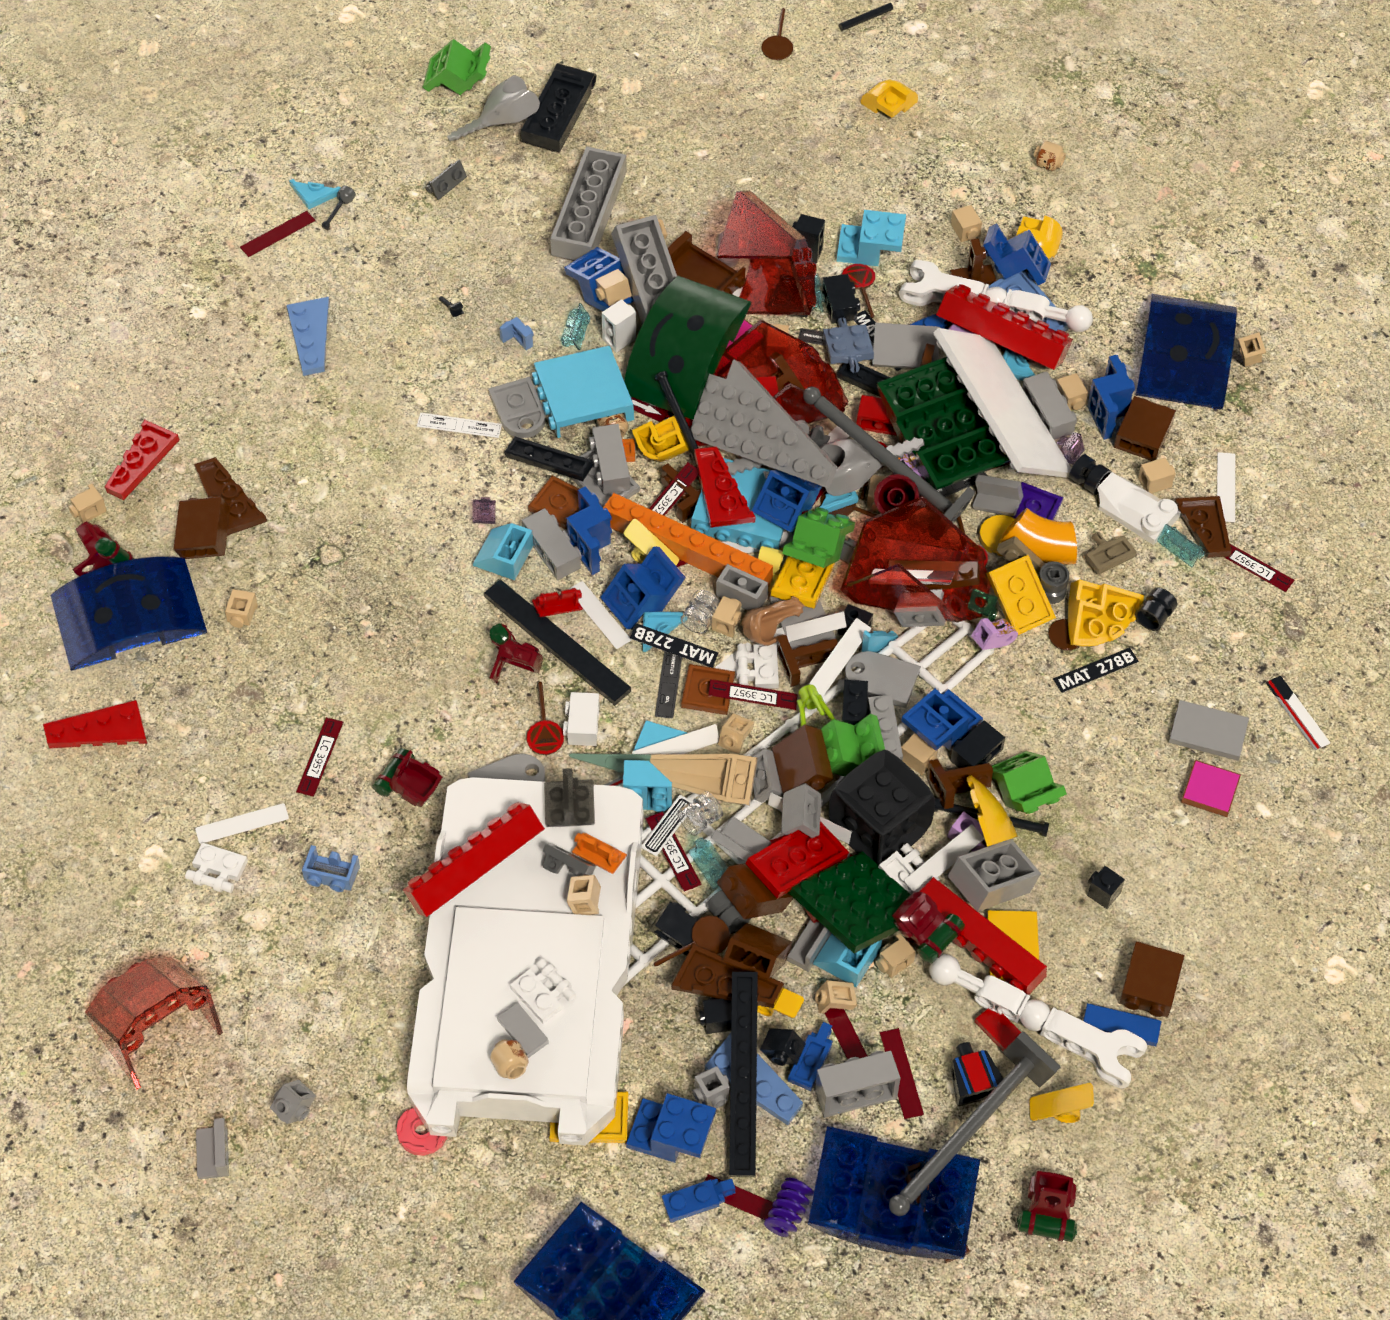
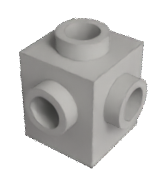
M718 1066L695 1076L692 1092L698 1103L719 1108L729 1100L731 1084L725 1074L722 1075Z
M300 1080L283 1084L275 1093V1100L270 1109L286 1124L302 1121L308 1116L309 1108L316 1095Z

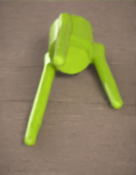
M806 685L799 690L800 699L797 701L800 712L801 727L804 724L806 725L805 707L809 710L817 708L820 715L823 716L826 713L831 721L835 719L814 685Z

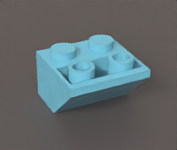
M513 523L493 528L474 560L473 566L515 580L533 548L532 530Z
M624 760L623 787L633 790L643 798V810H654L656 812L669 810L672 806V782L649 761Z
M831 934L813 964L845 982L854 983V987L857 988L881 950L882 940L854 954L838 938Z

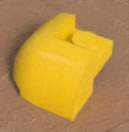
M888 79L879 82L862 96L861 104L874 113L882 111L893 118L900 111L905 113L918 102V94L901 82Z
M1023 216L1017 235L1030 229L1047 258L1055 257L1063 236L1060 224L1048 216H1044L1043 221Z
M675 416L656 425L650 421L632 430L639 449L650 460L662 462L689 451Z

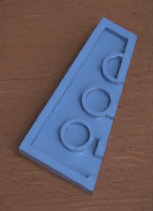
M1025 270L1007 279L1002 277L989 285V288L1001 287L1007 293L1009 289H1012V291L1020 290L1042 295L1049 300V306L1056 307ZM1044 317L1043 322L1047 323L1050 329L1055 331H1067L1069 329L1066 322Z
M329 297L287 305L303 376L325 372Z
M731 1033L705 1065V1071L718 1066L722 1075L725 1074L730 1084ZM757 1053V1105L786 1125H789L802 1108L803 1102Z

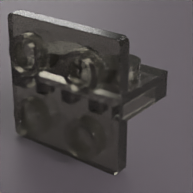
M567 768L563 769V781L544 783L546 827L595 824L594 782L592 779L578 780V777L573 778V769Z

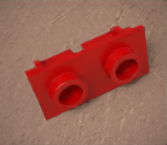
M576 588L561 591L560 595L557 592L541 593L536 599L532 600L540 617L583 609L578 599L582 598V593L580 589L577 590Z

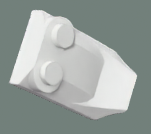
M1113 472L1097 488L1100 499L1099 510L1152 545L1180 518L1181 512L1178 511L1177 504L1170 499L1161 500Z

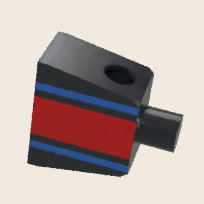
M970 1042L961 1043L956 1047L959 1057L954 1058L951 1063V1075L958 1107L985 1100L1004 1079L986 1050L974 1053Z

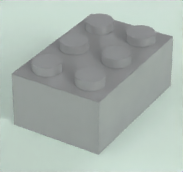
M1009 839L959 856L948 877L978 912L1030 893L1041 873L1016 843Z
M876 1051L868 1057L860 1059L853 1057L844 1063L837 1065L830 1063L817 1069L815 1092L823 1117L826 1118L897 1099L900 1075L892 1052Z

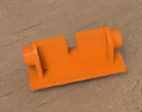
M578 833L575 836L574 841L577 842V845L572 853L611 874H614L627 856L622 851L587 833Z

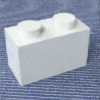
M622 299L602 312V340L608 346L610 345L616 353L636 340V311Z
M571 692L570 701H566L565 715H569V720L564 721L563 735L568 736V745L597 746L600 708L599 693Z

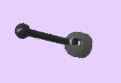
M345 185L340 188L337 194L339 203L327 221L322 223L323 229L330 228V222L342 204H348L353 201L356 193L352 188Z

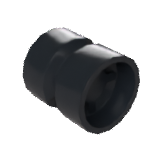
M1083 454L1070 470L1069 478L1079 485L1084 484L1085 489L1097 495L1098 486L1112 471L1102 464L1096 465L1094 459Z
M1154 588L1146 597V601L1136 610L1135 617L1146 629L1158 631L1177 608V600L1166 589Z

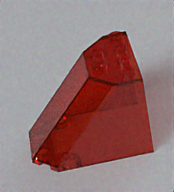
M751 190L736 191L717 252V258L749 259L750 265L746 275V282L740 298L752 302L747 314L811 315L812 308L816 305L815 275L817 267L816 263L812 260V249L808 247L806 238Z
M761 319L725 349L714 373L715 376L727 379L732 361L736 360L741 362L755 378L770 377L778 370L768 356L776 351L783 356L804 389L816 387L820 391L821 396L825 397L842 412L845 411L844 407L849 403L834 369L821 359L819 352L813 346ZM785 383V387L773 396L795 421L804 420L809 424L827 419L823 413L814 407V404L810 405L804 401V390L791 383L788 385Z
M921 496L865 520L840 591L856 604L895 611V608L937 606L946 621L958 623L982 617L984 606L988 600L989 590L992 586L986 574L988 572L984 565L986 560L984 550L927 499ZM889 560L978 562L980 582L978 585L943 590L944 596L941 600L900 563L889 567ZM874 569H884L872 574Z
M172 957L145 959L141 963L132 965L124 974L110 979L100 989L85 1011L89 1024L136 1089H139L141 1085L129 1054L136 1051L143 1044L144 1036L142 1032L185 1004L190 1011L200 1009L217 1034L221 1035L223 1033L209 988ZM177 1000L174 1004L168 1006L171 1002ZM154 1015L151 1019L146 1021L148 1017Z

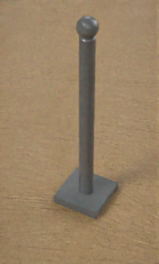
M808 387L804 390L803 399L807 404H814L815 408L895 474H901L912 479L919 489V494L944 514L932 532V535L937 539L947 531L967 508L975 494V491L970 487L962 493L954 504L951 503L836 406L821 396L820 391L816 387Z
M1022 1031L1002 1052L1016 1066L906 1185L900 1194L890 1199L889 1209L894 1215L903 1216L909 1211L910 1204L915 1201L1027 1076L1040 1088L1061 1068L1025 1032Z

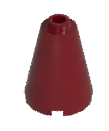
M901 474L887 476L877 485L874 492V503L878 511L886 518L892 520H901L909 517L917 509L920 500L919 489L915 482Z

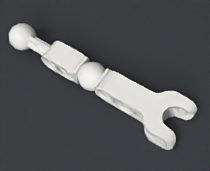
M915 260L910 266L911 277L919 282L904 283L899 291V297L903 302L916 306H925L931 302L941 303L946 291L955 285L959 286V284L971 288V292L977 295L982 293L991 298L990 301L996 304L1001 302L1010 306L1009 310L1028 314L1030 316L1029 319L1035 322L1038 320L1043 321L1044 317L1063 321L1074 332L1088 330L1093 322L1091 311L1083 305H1076L1069 310L1049 306V300L1042 295L1020 290L1012 291V289H1009L1007 293L1001 287L989 288V284L985 285L979 281L942 273L934 263L923 260Z
M942 954L940 958H937L929 966L930 976L937 984L946 986L956 983L976 993L974 999L982 1007L989 1008L999 1014L1003 1013L1009 1020L1015 1021V1023H1018L1020 1019L1022 1025L1028 1030L1035 1032L1042 1030L1041 1036L1092 1062L1099 1078L1115 1087L1123 1089L1128 1087L1131 1082L1129 1070L1119 1064L1117 1056L1125 1054L1138 1058L1147 1050L1145 1040L1130 1031L1116 1030L1112 1033L1104 1032L1054 1007L1050 1011L1049 1006L1045 1002L1037 999L1029 1000L1030 995L994 976L988 975L984 980H981L961 970L958 960L952 955Z

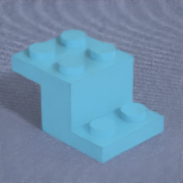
M864 210L862 226L842 224L836 262L879 266L881 250L901 252L906 214Z

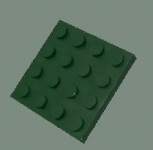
M863 851L816 873L792 887L789 892L796 901L854 954L900 931L894 924L895 920L892 916L901 904L911 896L897 881L878 868L879 865Z

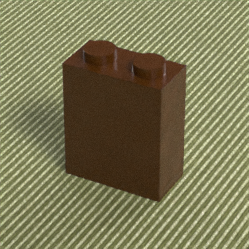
M1134 396L1117 433L1114 448L1150 461L1157 460L1172 427L1176 410Z
M210 496L203 499L190 498L179 501L173 550L183 560L225 556L230 506L222 497Z
M804 724L772 747L783 795L785 792L805 783L817 791L824 788L827 783L834 779L821 729Z
M746 864L729 866L717 881L719 887L744 920L782 913L794 899L789 892L777 899Z
M747 923L730 938L723 961L749 972H758V976L769 980L785 964L792 941Z
M1136 941L1119 1004L1125 1005V1007L1131 1010L1139 1009L1149 1012L1155 1017L1168 1018L1185 955Z

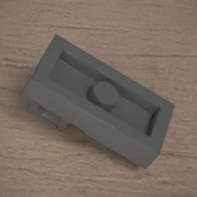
M546 843L543 852L547 854L543 868L552 873L558 874L564 864L569 866V871L577 876H582L583 874L592 875L596 868L592 863L554 844Z

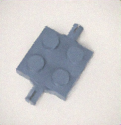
M839 318L837 321L838 328L823 329V337L830 363H849L851 372L854 373V368L858 372L860 370L858 362L874 359V351L866 324L847 326L846 319L843 318L842 323V319Z

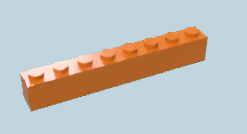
M613 493L603 507L611 515L610 527L623 534L633 519H637L680 560L719 578L726 565L729 564L768 582V587L772 582L773 565L618 494Z

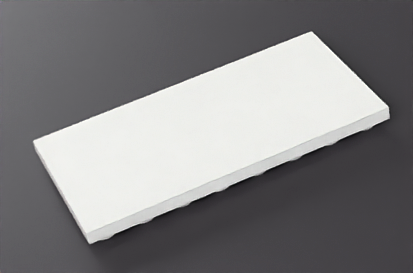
M943 328L935 330L933 333L937 339V346L945 352L948 357V364L955 369L958 374V380L968 390V397L979 408V415L986 420L990 433L999 441V448L1008 456L1011 461V468L1017 473L1023 472L1069 478L1071 466L995 343L977 334Z

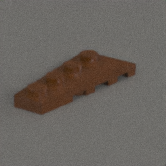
M216 457L194 464L207 498L210 496L222 497L230 506L227 536L267 522L264 513L258 510L256 504L251 498L247 497L241 486L235 483L229 472Z
M889 560V569L954 571L955 574L949 585L888 583L887 593L889 598L899 597L902 591L946 590L978 585L980 582V567L978 562Z
M693 944L671 988L676 991L732 1001V972L749 971L723 961L724 957ZM758 976V1006L774 1008L784 989V983L774 978L768 980Z

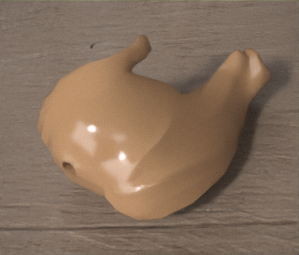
M792 596L787 601H778L764 607L752 609L741 620L743 633L753 643L766 646L772 645L777 642V637H774L777 625L787 617L794 615L799 617L803 613L802 608L804 605L797 597Z

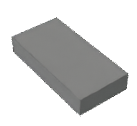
M518 1002L497 1017L498 1022L511 1038L521 1044L528 1058L549 1044L548 1038Z

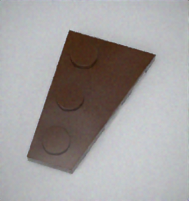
M1220 496L1175 498L1178 511L1181 512V516L1207 558L1230 557L1231 547Z

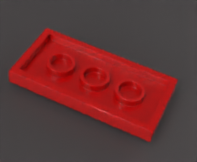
M820 821V834L811 838L802 831L797 830L750 856L745 864L778 899L790 892L791 888L847 858L849 851Z

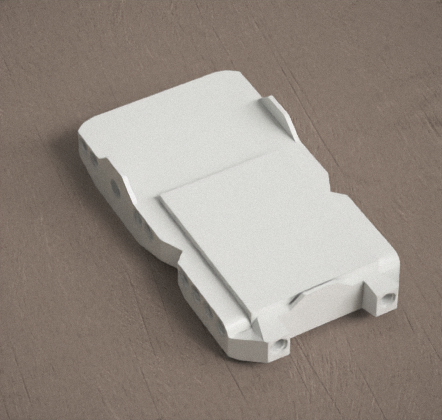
M474 777L459 779L447 787L442 829L437 839L434 862L445 859L451 849L464 845L468 842L467 839L470 835L483 831L488 827L487 823L496 817H502L507 813V808L517 802L529 804L545 829L433 912L429 917L424 955L432 981L419 991L407 1080V1092L410 1103L429 1134L434 1136L456 1137L460 1116L559 1123L558 1137L560 1144L586 1146L614 1119L616 1112L624 1027L623 1002L617 995L628 979L633 943L642 847L643 798L633 790L620 786ZM578 833H587L627 854L614 874L596 866L592 874L595 875L601 886L598 902L599 914H573L567 903L570 879L571 877H577V875L569 871L570 867L565 864L558 874L543 868L547 855L543 852L546 843L554 844L572 853L577 845V842L574 841L575 836ZM542 958L557 969L556 973L563 980H567L572 985L571 989L576 993V997L572 1001H568L565 996L561 997L559 1001L562 1003L563 1009L544 1024L541 1023L510 987L512 982L529 969L536 976L541 973L536 964ZM550 980L544 983L551 992L556 988ZM518 1002L548 1038L549 1044L528 1058L529 1063L526 1072L516 1079H509L498 1075L491 1062L490 1055L499 1041L513 1040L498 1022L497 1017Z

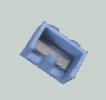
M311 845L302 873L304 880L311 886L319 887L323 884L330 886L336 892H343L344 889L351 891L357 872L360 869V864L356 855H353L351 863L341 861L340 854L333 851L330 853L329 858L318 856L316 846Z

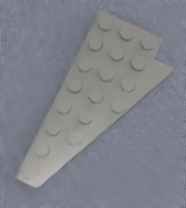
M732 361L727 379L709 374L690 428L695 440L830 489L837 466L741 362Z

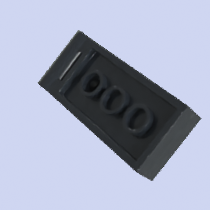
M557 63L538 98L540 102L538 111L527 118L521 129L522 142L560 153L592 93L591 90L595 86L597 75Z

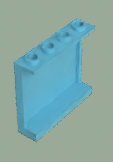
M610 345L534 363L535 372L531 373L534 385H538V397L540 400H544L542 402L544 413L550 416L548 417L551 430H555L557 438L561 437L560 427L620 413H624L627 422L634 420L633 402Z
M723 458L726 463L734 462L733 460ZM754 467L751 471L745 469L743 473L730 474L736 480L740 493L747 500L750 511H752L766 481L763 472H770L768 469ZM702 490L691 520V528L707 536L756 549L765 546L779 550L784 532L782 527L755 513L756 519L754 523L710 528Z

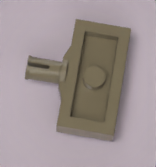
M1097 532V534L1094 533L1092 535V539L1097 543L1098 547L1087 553L1085 559L1096 574L1099 575L1136 557L1137 551L1125 536L1106 541L1100 532Z
M1016 536L998 544L997 551L1005 558L998 562V567L1026 555H1029L1036 573H1039L1045 564Z

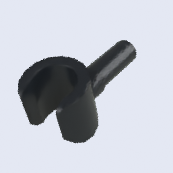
M443 296L439 297V301L449 308L452 317L464 314L461 309L463 305L460 301L452 304Z

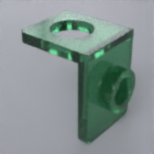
M973 589L967 608L983 614V619L988 618L993 622L998 611L995 608L998 597ZM975 598H984L987 606L984 608L978 607L975 604Z

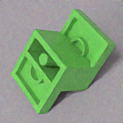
M455 39L451 40L430 58L423 88L430 92L434 87H439L442 83L459 95L463 94L466 90L469 91L478 80L481 81L486 76V66L490 60L491 46L484 42L472 52Z
M816 507L799 515L793 540L784 545L782 554L825 568L839 561L845 536L854 531L856 522L850 521L849 517L836 514L835 516L829 514V511L824 508Z
M869 714L856 725L833 719L821 728L832 774L845 777L869 757L885 750L876 715Z
M1024 751L991 765L993 768L992 779L998 782L1005 806L1016 811L1030 814L1038 811L1039 806L1057 803L1060 801V797L1067 795L1064 785L1054 783L1044 755Z

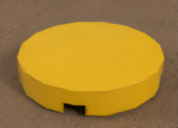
M996 515L984 521L981 525L979 539L986 551L1002 556L997 551L998 544L1001 543L999 540L1015 520L1014 518L1006 515Z

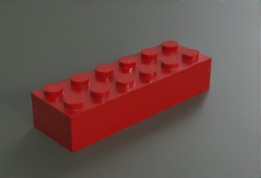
M959 284V286L955 285L946 291L936 314L937 316L1053 370L1063 363L1073 341L1072 338L1068 337L1069 334L1067 332L1050 329L1047 323L1039 320L1035 322L1029 319L1030 316L1024 312L1018 311L1016 313L1009 310L1010 306L998 302L996 304L990 301L991 298L985 294L979 293L977 295L971 292V288Z

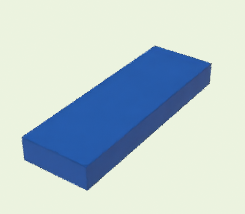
M1088 1003L1083 1020L1107 1033H1112L1116 1030L1130 1031L1145 1040L1147 1045L1155 1047L1158 1043L1162 1022Z

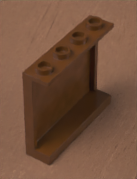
M687 231L668 247L677 276L731 295L738 288H742L746 282V268L744 266L737 272L692 244V234Z

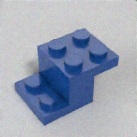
M997 223L989 227L983 247H985L986 255L994 261L995 269L999 274H1002L1007 279L1027 269L1029 277L1035 280L1037 285L1046 282L1051 262L1030 229L1007 240Z
M599 247L564 267L566 275L579 281L585 302L601 311L606 310L610 306L603 300L600 301L597 297L595 279L617 269L625 275L619 257ZM631 296L623 301L628 304L634 302V299Z
M1118 355L1109 356L1104 377L1092 380L1087 404L1103 440L1112 438L1113 429L1116 427L1115 420L1117 417L1126 415L1132 402V394L1135 391L1134 382L1132 379H1129L1124 362L1120 361Z
M770 470L752 511L783 529L793 532L799 515L802 514V511L812 509L822 486L780 470Z
M585 486L578 490L579 512L567 517V532L570 543L573 547L577 546L581 552V562L591 575L600 572L601 557L599 550L611 544L612 529L610 527V520L612 518L606 508L603 509L599 504L596 494L594 492L591 493Z
M653 547L642 564H623L600 598L626 629H633L644 612H662L686 577L660 547Z
M934 688L902 716L901 721L934 750H938L943 745L951 751L953 744L959 739L963 740L972 726H978L983 721V717L951 690L948 689L944 694H941Z
M668 1093L663 1104L643 1098L627 1140L626 1148L676 1163L679 1152L701 1158L716 1114V1108Z

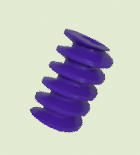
M791 1177L786 1178L781 1184V1190L777 1193V1199L773 1202V1208L769 1210V1217L764 1221L765 1227L781 1237H789L788 1232H797L798 1228L792 1223H801L802 1219L797 1214H805L806 1210L801 1205H809L810 1200L805 1195L813 1196L814 1191L802 1181Z

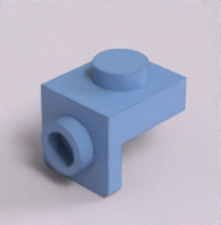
M518 317L500 326V340L503 343L514 337L525 350L533 347V331L528 325L525 326Z

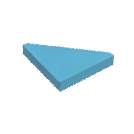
M294 179L289 180L290 186L308 209L337 197L338 191L341 188L339 186L336 188L325 187L324 184L308 182V184L296 182Z
M1008 348L1005 349L1003 358L1016 379L1023 381V379L1035 375L1023 355Z
M855 491L840 496H832L827 492L826 498L819 508L832 512L858 503L859 499Z
M644 612L643 626L669 634L686 620V612ZM643 643V652H647L652 648V646Z
M865 630L863 633L862 652L871 651L878 653L889 645V642L894 641L899 636L894 631L889 633L885 631L869 633Z
M646 720L634 751L687 734V732Z

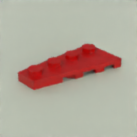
M144 419L141 424L142 429L140 433L135 434L132 439L133 445L123 455V462L121 465H117L106 483L105 489L107 493L125 500L180 441L178 434Z
M718 448L695 449L694 456L710 528L754 523L756 517L753 511H750L744 495L740 493L736 480L730 475L729 468Z
M137 700L43 724L49 748L80 747L81 744L103 746V743L127 745V742L147 744Z

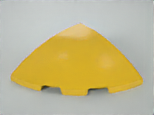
M1080 579L1071 582L1068 604V628L1071 645L1082 647L1098 646L1120 637L1125 633L1124 630L1129 624L1136 620L1135 612L1143 603L1145 595L1107 584L1097 585Z
M972 775L968 776L967 782L971 788L970 794L975 809L979 811L977 814L987 847L1018 837L1011 819L997 798Z

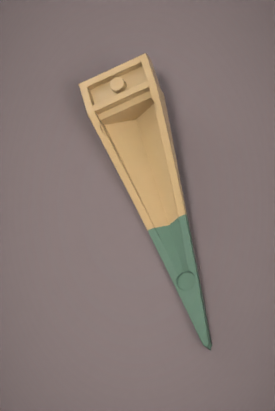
M569 754L571 758L624 773V760L649 761L672 782V787L725 803L750 806L758 760L757 757L738 754Z

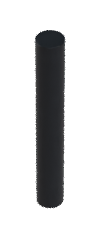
M890 2L839 23V29L844 31L892 11L893 5Z

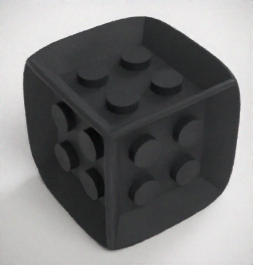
M882 750L861 763L837 784L830 796L829 820L852 832L848 845L856 853L863 851L877 865H880L896 851L901 855L903 852L900 849L906 843L912 846L925 834L933 821L935 797L926 783L901 759L888 750Z

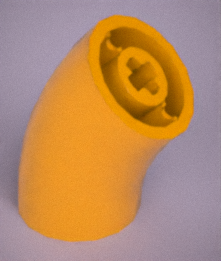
M1028 508L1024 509L1016 517L999 540L1002 543L1016 536L1044 563L1053 561L1064 565H1074L1077 561V541L1073 523L1071 521L1050 520L1037 515Z

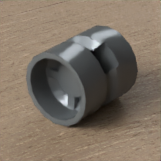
M1053 561L1044 564L1039 573V580L1050 604L1059 603L1064 599L1070 574L1064 564Z
M722 890L714 894L707 902L709 911L713 916L725 922L730 934L738 932L751 920V918L743 919Z

